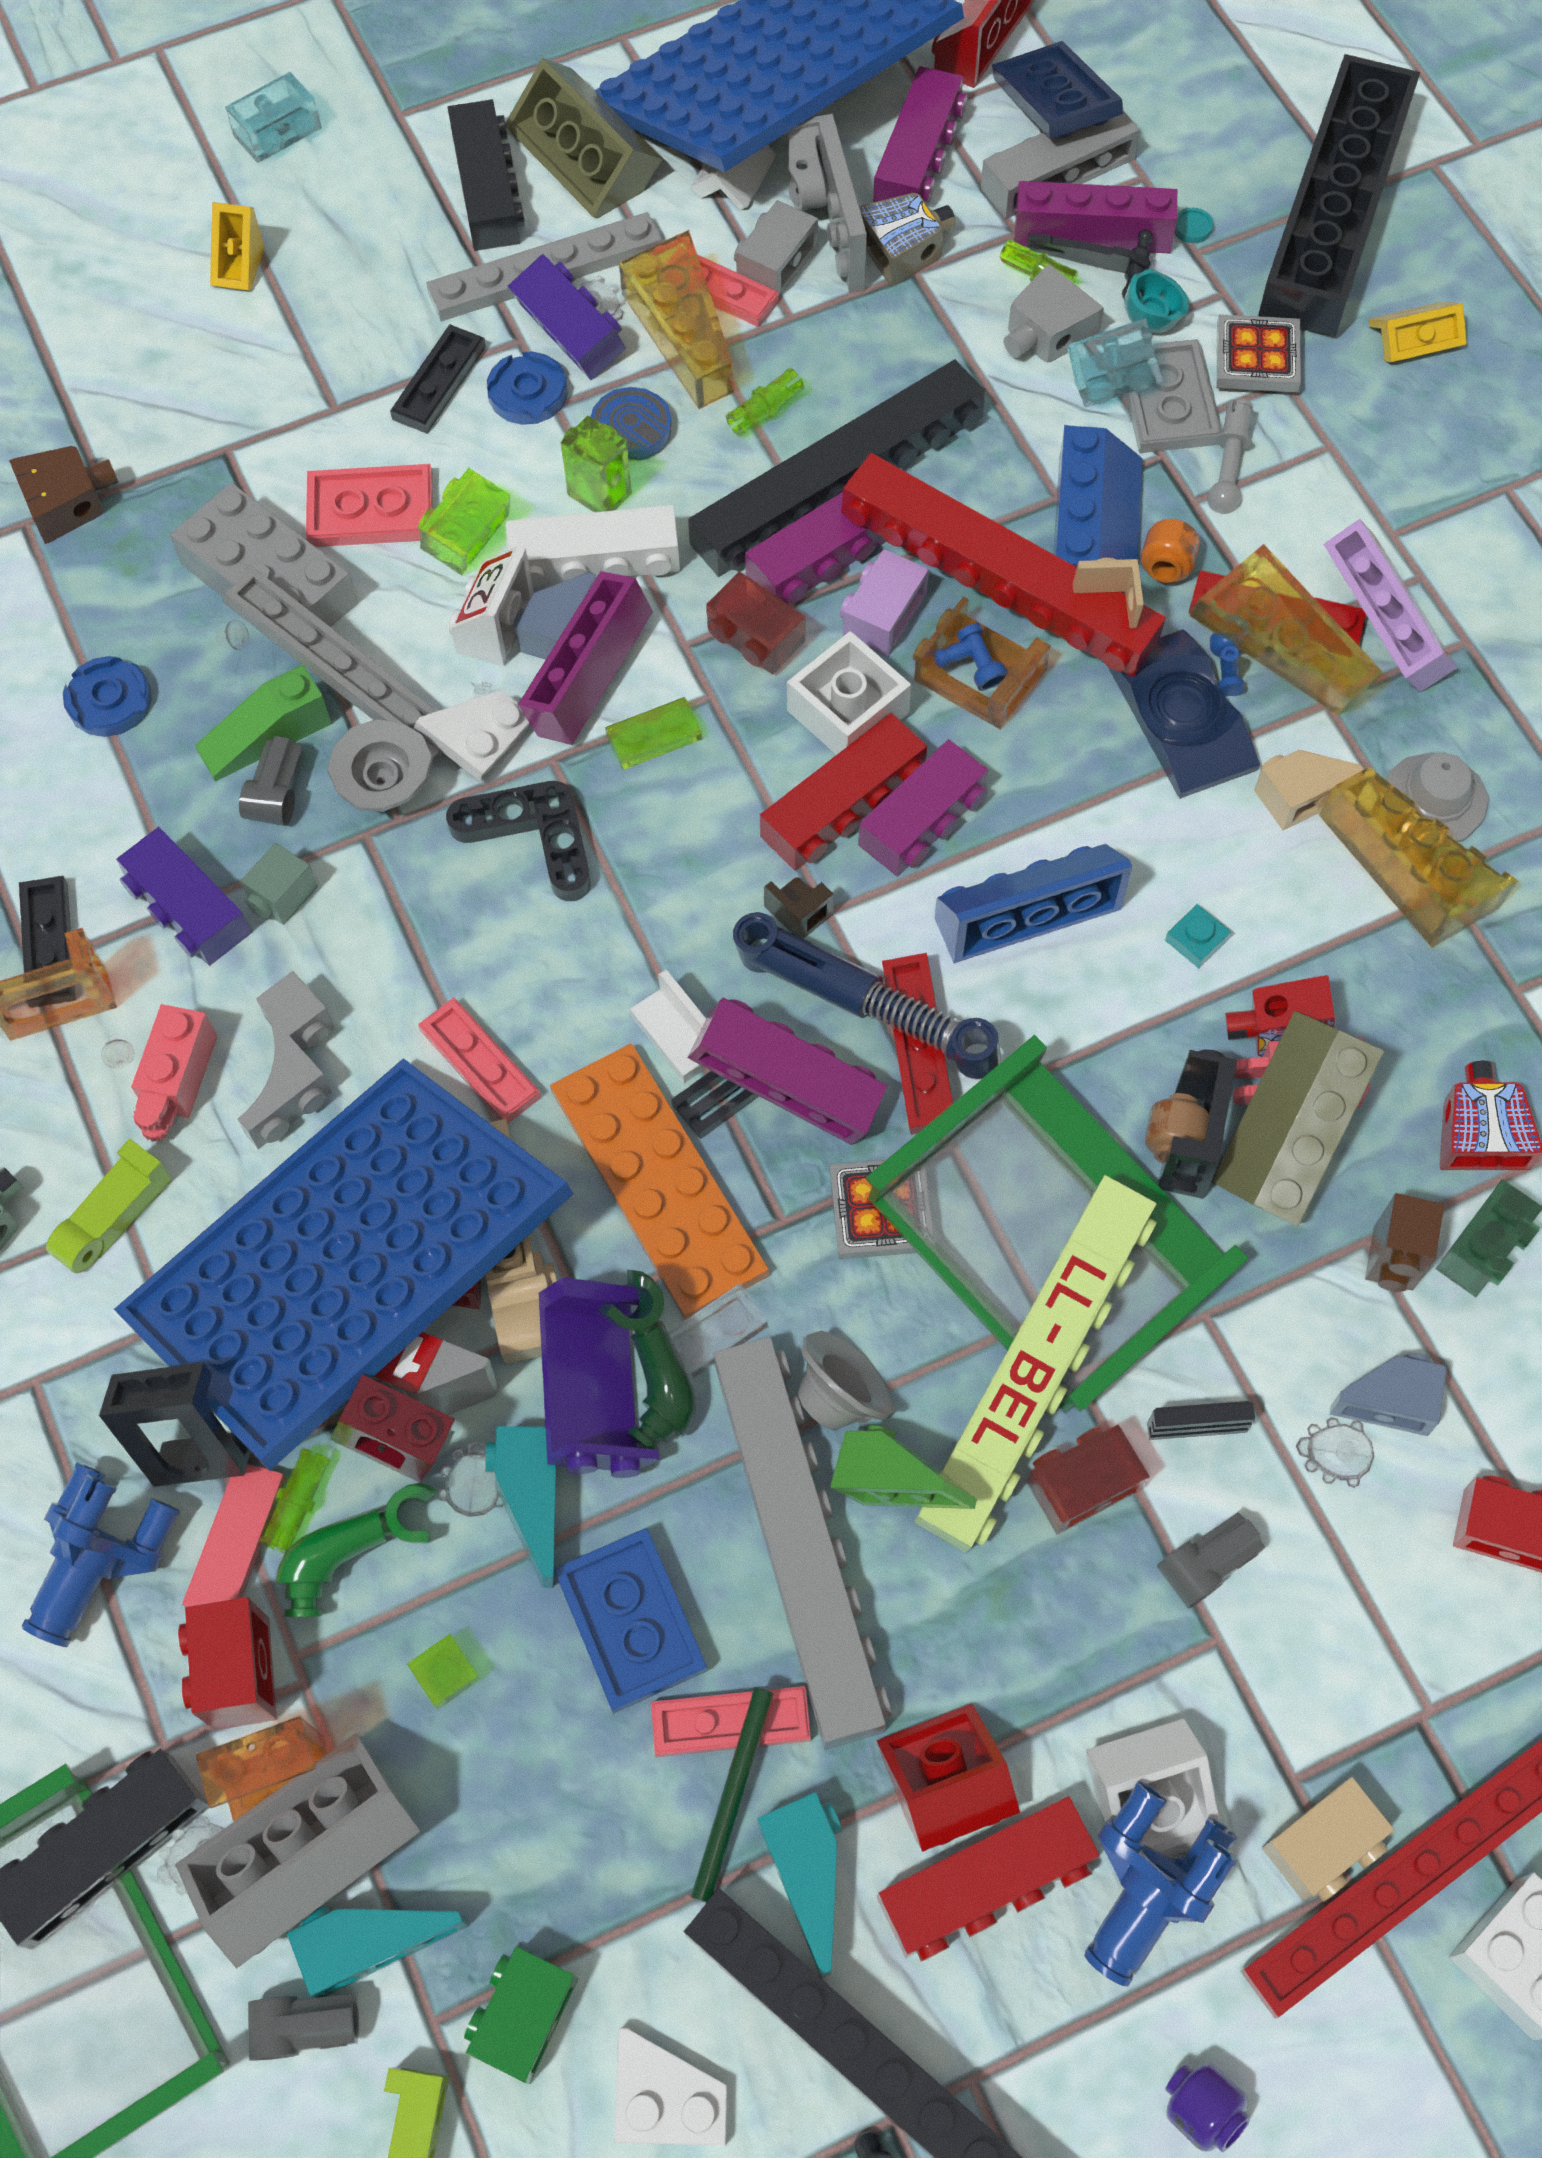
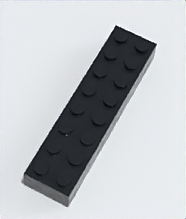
M1344 54L1266 282L1258 314L1259 317L1300 319V327L1332 336L1337 335L1411 106L1420 72Z

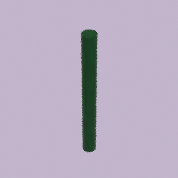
M754 1687L691 1897L707 1903L715 1892L774 1696L772 1692Z

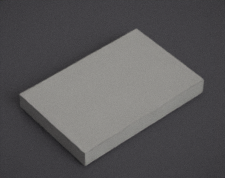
M1198 339L1118 348L1117 359L1139 453L1219 445L1217 438L1221 433Z

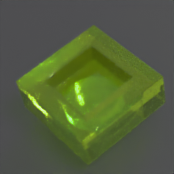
M448 1634L407 1663L437 1710L480 1680L451 1634Z

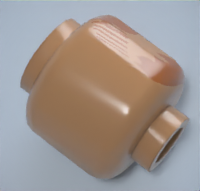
M1175 1093L1170 1095L1169 1099L1157 1101L1150 1109L1145 1144L1154 1154V1158L1162 1164L1173 1136L1200 1142L1205 1140L1209 1113L1204 1107L1197 1104L1198 1101L1193 1096Z

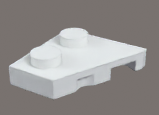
M500 689L422 716L416 721L414 730L422 734L427 741L478 781H481L528 729L530 723L519 708L518 703Z
M619 2028L614 2143L726 2145L727 2085L627 2028Z

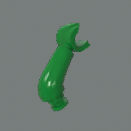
M422 1483L406 1485L392 1495L387 1503L386 1510L378 1512L376 1507L321 1527L298 1539L286 1550L276 1573V1583H285V1599H291V1609L284 1610V1617L322 1616L323 1609H317V1598H323V1583H333V1574L340 1565L364 1551L386 1542L385 1536L393 1534L401 1541L413 1544L428 1543L429 1531L407 1530L401 1526L397 1516L400 1507L407 1501L418 1500L426 1504L437 1493V1490Z

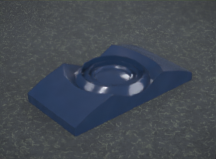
M1184 629L1160 637L1158 643L1134 677H1130L1122 671H1115L1109 668L1179 799L1259 770L1260 763L1241 714L1227 701L1221 691L1208 655Z

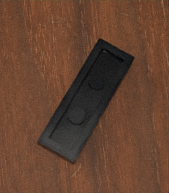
M449 324L391 408L392 420L428 434L485 350V338Z
M64 876L19 882L25 1001L30 1008L76 1001L68 883Z

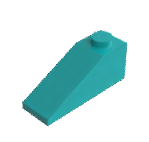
M496 1426V1442H486L485 1472H495V1489L542 1588H553L556 1466L547 1465L545 1427Z
M814 1792L758 1817L757 1822L822 1979L830 1975L832 1971L837 1841L834 1835L842 1832V1828L831 1802L828 1801L821 1805L817 1793Z
M329 1906L317 1908L306 1919L299 1922L300 1927L288 1932L287 1936L310 1997L319 1998L326 1997L469 1927L466 1917L458 1911L336 1909L330 1912Z

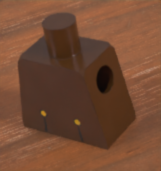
M74 446L9 460L32 518L45 544L101 516L104 510L95 491L119 483L109 459L85 467L77 447Z

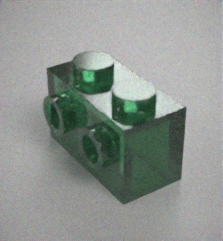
M1502 1179L1435 1269L1475 1298L1489 1281L1498 1286L1515 1264L1507 1256L1515 1246L1524 1251L1541 1227L1533 1221L1541 1212L1542 1206Z

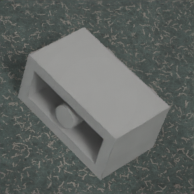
M777 200L767 213L760 215L755 229L748 238L742 239L738 243L734 253L737 273L779 292L780 297L818 247V218Z

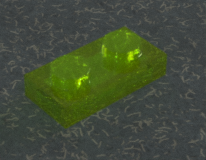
M685 697L605 727L606 737L622 770L703 740L702 729Z

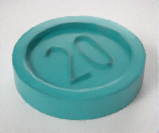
M1186 208L1177 214L1175 235L1180 240L1187 243H1200L1210 237L1213 229V219L1208 212L1199 208Z

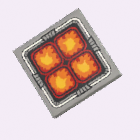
M1219 314L1217 321L1216 388L1275 392L1299 391L1301 384L1300 319Z
M886 1160L830 1164L829 1166L838 1259L917 1253L868 1200L872 1186L867 1182L866 1177ZM923 1166L895 1190L892 1195L934 1239L926 1169ZM914 1222L913 1225L935 1247L934 1242Z

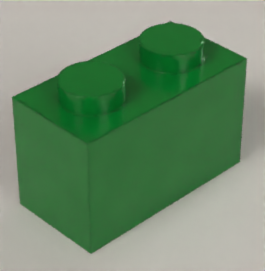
M517 1946L511 1957L503 1954L489 1982L490 1986L496 1988L486 2010L481 2007L476 2009L465 2031L464 2039L470 2041L466 2054L523 2083L531 2084L579 1978Z

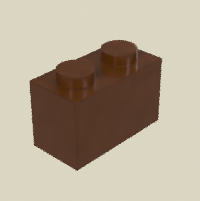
M1395 1193L1373 1228L1365 1280L1378 1282L1381 1288L1388 1291H1413L1436 1259L1444 1204Z

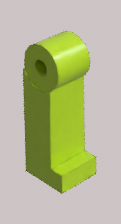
M130 1138L117 1151L120 1159L73 1214L61 1222L48 1238L46 1244L47 1252L76 1274L85 1271L98 1258H101L172 1180L163 1164Z
M400 2067L388 2068L384 2092L400 2094L388 2158H434L450 2076Z

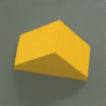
M212 202L210 286L251 290L265 249L254 207Z

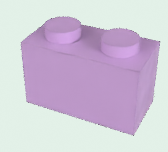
M883 549L875 563L869 562L864 568L860 578V586L856 593H849L842 604L840 617L843 618V636L851 631L870 649L889 656L927 594L929 569Z

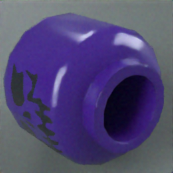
M1212 2063L1201 2064L1194 2070L1185 2064L1174 2074L1165 2088L1171 2095L1166 2109L1168 2120L1201 2151L1209 2152L1218 2148L1221 2152H1225L1236 2142L1250 2122L1251 2117L1245 2113L1248 2105L1247 2095Z

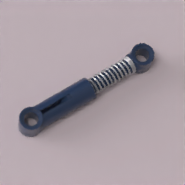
M761 912L749 913L736 922L733 929V940L743 965L750 971L757 973L768 972L860 1018H865L869 1014L871 1018L877 1017L879 1022L884 1021L885 1025L891 1024L893 1029L898 1028L900 1032H905L907 1036L912 1035L914 1039H920L922 1043L927 1042L928 1046L934 1045L936 1050L941 1049L948 1059L955 1061L958 1070L968 1078L982 1079L1001 1063L998 1032L989 1021L981 1018H968L962 1021L956 1018L950 1020L949 1014L944 1017L942 1011L936 1014L935 1008L928 1010L927 1004L921 1006V1001L914 1003L913 997L907 1000L906 994L900 996L899 990L893 993L892 987L886 989L881 976L778 927L774 919L767 914ZM758 939H767V941L760 946H750L754 941ZM973 1044L987 1046L983 1052L978 1054L966 1051Z

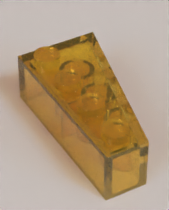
M687 230L619 262L623 297L697 408L701 409L734 393L732 359L690 231Z
M1265 544L1261 545L1199 598L1190 614V617L1217 635L1228 639L1235 647L1337 715L1364 693L1382 674L1379 667Z
M1368 767L1336 784L1319 816L1431 948L1498 910L1518 880L1506 871L1501 875L1484 862L1487 856L1474 846L1466 849L1447 834L1450 829L1437 818L1432 820L1423 816L1414 809L1416 802Z

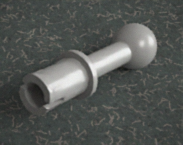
M1237 399L1236 408H1234V400L1227 402L1223 432L1217 438V443L1224 448L1219 481L1210 488L1207 501L1209 507L1220 514H1228L1235 511L1241 501V493L1235 485L1240 452L1247 449L1251 443L1248 430L1253 412V404L1245 399Z

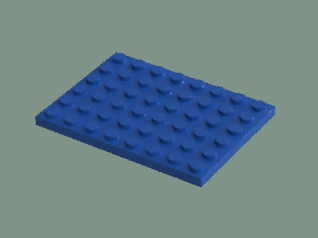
M739 0L734 4L720 8L717 15L709 20L691 26L688 33L675 41H668L659 47V51L646 59L633 62L629 69L619 76L604 80L599 88L594 91L632 129L726 172L964 19L962 3L954 0Z
M403 1058L122 1301L114 1310L168 1367L204 1362L212 1373L205 1399L206 1404L228 1429L271 1471L350 1399L362 1374L373 1378L574 1193L565 1180Z

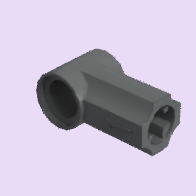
M275 736L272 740H266L253 780H246L241 789L239 798L241 818L282 826L289 824L295 804L294 786L305 755L302 746L295 744L285 737Z
M1238 1512L1197 1542L1190 1540L1164 1558L1157 1565V1568L1189 1609L1217 1590L1224 1583V1578L1258 1556L1265 1549V1546L1260 1538V1533L1249 1519L1244 1518Z
M356 1994L297 2000L295 1996L249 2001V2061L298 2056L299 2051L328 2049L358 2044L359 2011Z

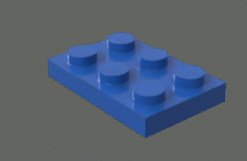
M647 1527L554 1568L613 1714L708 1671Z

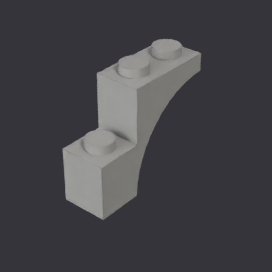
M294 971L290 972L256 998L266 1020L272 1026L275 1045L274 1061L268 1081L262 1092L248 1110L237 1120L247 1138L257 1149H260L266 1143H273L279 1140L288 1131L289 1125L302 1115L315 1112L323 1105L326 1097L332 1093L324 1073L306 1055L304 1050L321 1044L328 1036L329 1031L334 1028V1024L327 1007Z

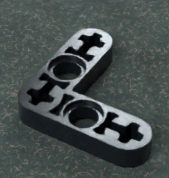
M546 781L461 798L449 806L446 812L449 831L453 838L462 843H474L539 830L554 895L561 900L569 902L582 899L588 894L591 887L590 873L573 795L566 784L559 781ZM557 798L559 808L550 809L548 799ZM530 801H534L536 809L535 814H531L529 806ZM508 804H516L523 809L521 815L513 820L503 819L498 813L503 806ZM485 810H490L492 818L490 823L486 821ZM471 815L472 825L463 826L462 816ZM558 833H568L574 837L573 843L565 849L554 848L549 842ZM571 862L575 884L567 885L562 863Z

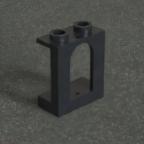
M1210 1049L1200 1051L1189 1050L1175 1093L1188 1094L1196 1099L1204 1100L1203 1107L1209 1113L1204 1142L1173 1136L1159 1174L1158 1186L1162 1190L1204 1199L1219 1164L1237 1059L1225 1057L1221 1052Z
M204 1362L111 1375L99 1417L153 1487L245 1475L251 1451L233 1433H227L206 1404L205 1399L212 1373ZM178 1419L191 1438L162 1442L159 1452L137 1425Z

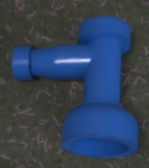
M973 623L957 633L960 642L949 646L945 650L940 649L933 652V657L937 667L942 668L950 662L972 656L978 669L974 674V682L979 691H984L1004 682L1009 677V672L1002 662H993L981 637L984 631L980 623Z
M1236 629L1217 631L1210 636L1209 642L1211 652L1220 658L1222 679L1218 682V685L1224 696H1238L1245 690L1244 680L1239 677L1238 662L1239 654L1245 646L1244 634Z

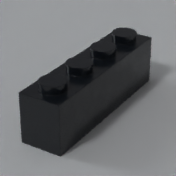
M493 99L447 106L474 251L520 244L518 227L525 226L521 201L513 202L514 197H519L515 172H507V169L513 168L510 144H502L501 140L508 139L504 115L496 116Z
M161 1748L155 1753L148 1751L140 1755L126 1768L127 1776L111 1789L106 1786L90 1795L81 1806L84 1811L68 1824H65V1822L58 1823L41 1835L37 1840L39 1847L22 1861L20 1858H17L0 1868V1922L17 1946L34 1950L209 1806L172 1755Z

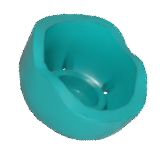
M1153 269L1134 274L1124 299L1125 310L1132 323L1139 329L1150 333L1165 332L1172 329L1184 318L1189 309V301L1182 287L1169 276Z

